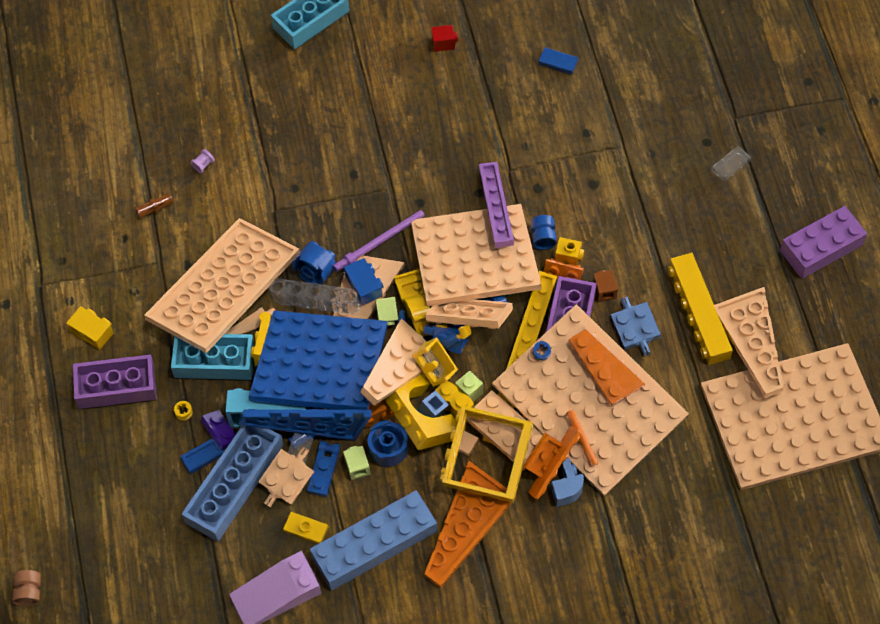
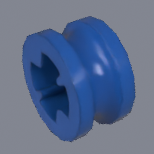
M545 341L537 342L533 348L534 357L540 361L547 360L551 354L550 345ZM539 347H544V349H547V351H545V355H540V352L537 353V351H539Z

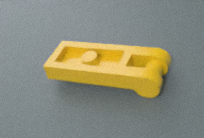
M262 312L259 315L260 329L255 333L256 344L251 349V358H254L255 366H258L271 321V316L268 312Z

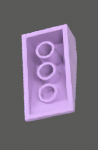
M300 551L280 561L229 595L243 624H261L320 595L321 590L303 552Z

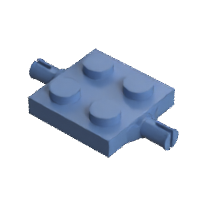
M623 297L620 301L624 309L611 314V319L623 348L627 350L632 347H640L644 356L650 355L651 351L648 343L661 338V334L648 303L645 302L631 306L628 297H625V300Z

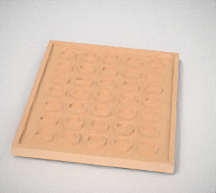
M577 304L492 383L528 421L533 422V426L544 435L546 432L560 442L570 426H572L566 412L574 410L599 464L591 467L579 440L572 446L567 458H570L571 464H575L576 469L603 496L610 492L689 415ZM586 329L646 385L611 406L569 343V339ZM540 341L547 342L551 347V354L544 361L537 360L533 355L534 345ZM539 347V351H537V353L540 352V355H545V351H547V349H544V347Z
M848 343L778 362L784 389L783 392L767 398L764 397L749 370L701 382L700 387L740 491L880 452V416Z

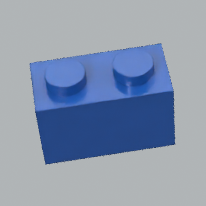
M365 258L344 267L345 277L362 306L382 297L383 283L380 278L376 279L372 264H368Z

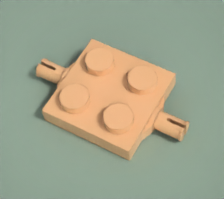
M302 446L297 456L290 455L281 449L258 481L270 492V495L264 502L269 507L272 506L277 498L284 499L292 505L315 471L307 467L303 461L309 452L305 447Z

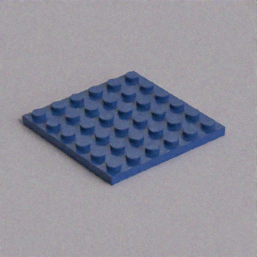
M274 310L250 391V401L336 410H369L370 401L360 391L382 353L388 327L387 321Z

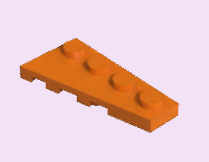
M586 329L569 339V343L611 406L646 385Z

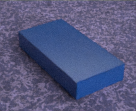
M546 47L539 59V65L570 75L573 74L578 63V57Z
M212 438L181 455L180 458L189 473L192 474L219 459L224 451L223 449L220 450Z

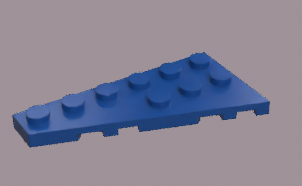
M244 409L239 419V425L356 441L371 418V410Z

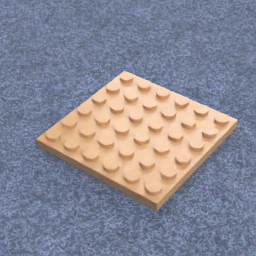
M521 204L507 206L514 246L495 248L487 209L421 218L411 222L427 306L541 290V281Z

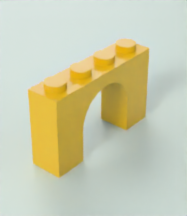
M424 373L384 399L418 450L452 442L450 441L451 432L453 429L456 430L458 424L455 422L452 414L431 418L422 415L412 406L409 399L422 396L431 384Z

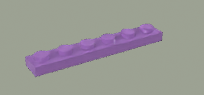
M497 162L479 164L495 248L514 246V238Z

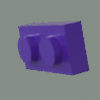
M217 410L202 416V423L220 450L227 448L236 434L221 412Z

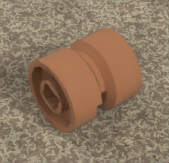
M21 570L14 573L13 586L15 589L12 596L13 604L18 606H35L39 604L40 590L37 589L41 585V574L39 572Z

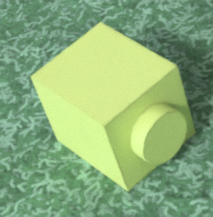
M395 297L376 299L378 320L387 321L388 326L395 325L394 321H398Z
M468 371L455 383L458 391L469 396L473 402L483 394V383L471 371Z
M352 446L343 451L351 480L370 475V467L363 446Z

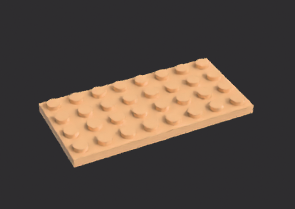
M239 218L144 315L145 320L207 353L300 253L299 248Z

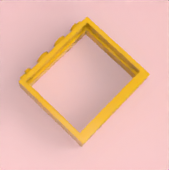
M462 405L461 411L458 410L455 422H458L456 430L453 429L451 432L450 441H453L451 449L448 448L446 451L445 460H447L446 468L441 470L440 479H442L443 486L514 503L533 429V422ZM468 417L522 430L506 493L451 480Z

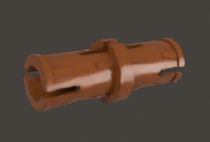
M167 193L135 207L137 216L141 218L152 212H159V209L173 204L171 195Z

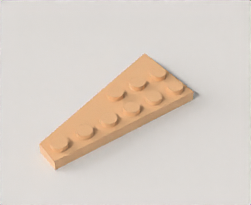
M765 287L714 305L724 331L764 397L767 398L783 392L784 385L775 348L771 318L768 312Z
M402 318L360 391L374 406L424 373L412 354L427 341ZM424 353L423 355L425 356L427 361L431 362L427 354Z

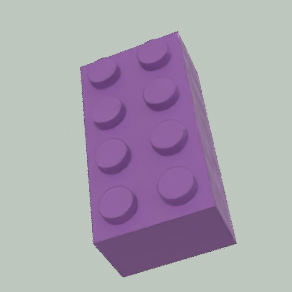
M843 206L783 239L780 252L801 279L863 246L867 232L846 206Z
M559 276L547 331L576 304L591 317L597 283Z
M151 355L73 364L74 399L79 409L157 400L155 364Z

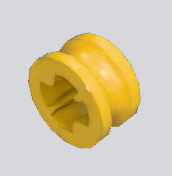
M180 401L174 406L175 415L179 420L185 421L191 418L193 411L189 402ZM183 408H186V409H187V412H186V413L184 412V414H181V413H180V409L183 410Z

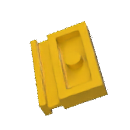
M420 269L394 276L402 303H404V298L418 293H422L425 296Z

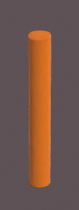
M574 410L566 412L571 425L581 431L579 442L591 467L598 465L599 463Z

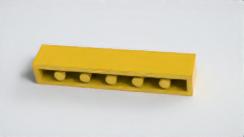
M693 253L671 258L668 273L670 277L674 278L675 291L677 294L680 293L682 308L686 309L688 313L687 320L689 325L693 326L695 330L694 338L701 345L700 351L703 359L707 360L708 365L731 359L733 350Z

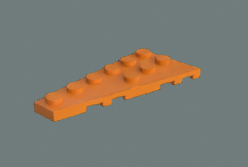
M468 461L464 476L461 479L462 483L506 493V487ZM458 490L426 568L425 577L439 588H442L512 503Z

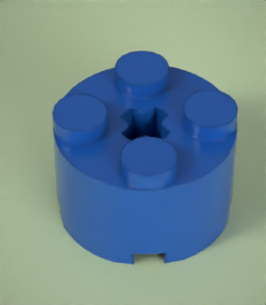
M310 241L293 260V270H298L300 273L299 277L304 282L312 286H317L318 284L322 286L334 271L333 265L336 264L334 260L335 254L331 250H325L316 242Z
M386 420L378 422L371 428L367 442L369 454L374 462L381 467H389L399 464L407 457L408 440L403 426Z

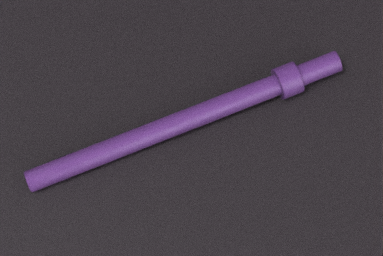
M423 211L416 212L355 252H349L343 256L342 260L333 265L334 271L337 272L345 266L356 262V259L410 226L414 220L424 217Z

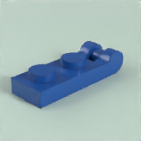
M326 441L320 442L313 468L315 472L310 478L307 489L308 494L327 498L341 449L340 444L330 445ZM330 452L332 453L331 457L325 456V453Z

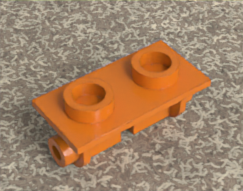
M554 258L546 259L545 273L555 275L557 279L561 276L581 280L584 268H581V265L577 266L570 263L566 265L564 264L565 262L554 260Z

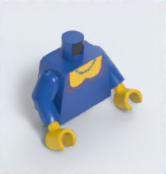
M426 323L424 328V334L433 336V339L437 337L444 349L461 354L468 343L469 335L472 333L470 325H452L450 323L434 325Z

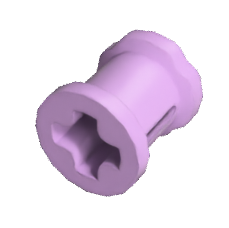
M203 149L201 154L190 162L197 172L203 173L204 168L213 163L215 159L209 151Z

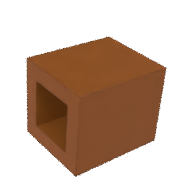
M601 270L594 273L593 283H597L596 296L598 302L617 299L618 288L613 271Z

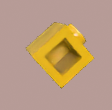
M560 237L555 260L565 262L564 264L566 265L568 263L578 265V261H582L584 250L581 249L582 242Z

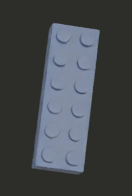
M242 425L181 515L184 523L219 542L258 484V481L283 447L282 436L270 429Z
M416 490L310 548L311 557L332 591L436 533L437 522Z

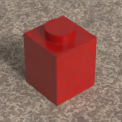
M453 25L431 27L434 52L455 50V42H458L457 31H453Z

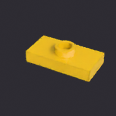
M291 512L283 531L320 544L323 542L329 526Z

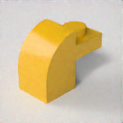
M418 293L404 298L408 317L412 319L415 331L422 337L426 336L424 334L426 323L434 324V322L426 321V313L430 310V307L426 304L425 296L422 293Z

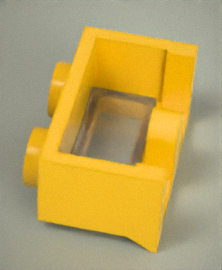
M437 337L425 342L412 354L433 387L448 381L458 370Z

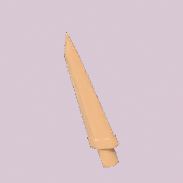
M261 307L230 328L225 334H245L260 328L259 315L262 312H268L272 317L275 309L271 308L264 311Z

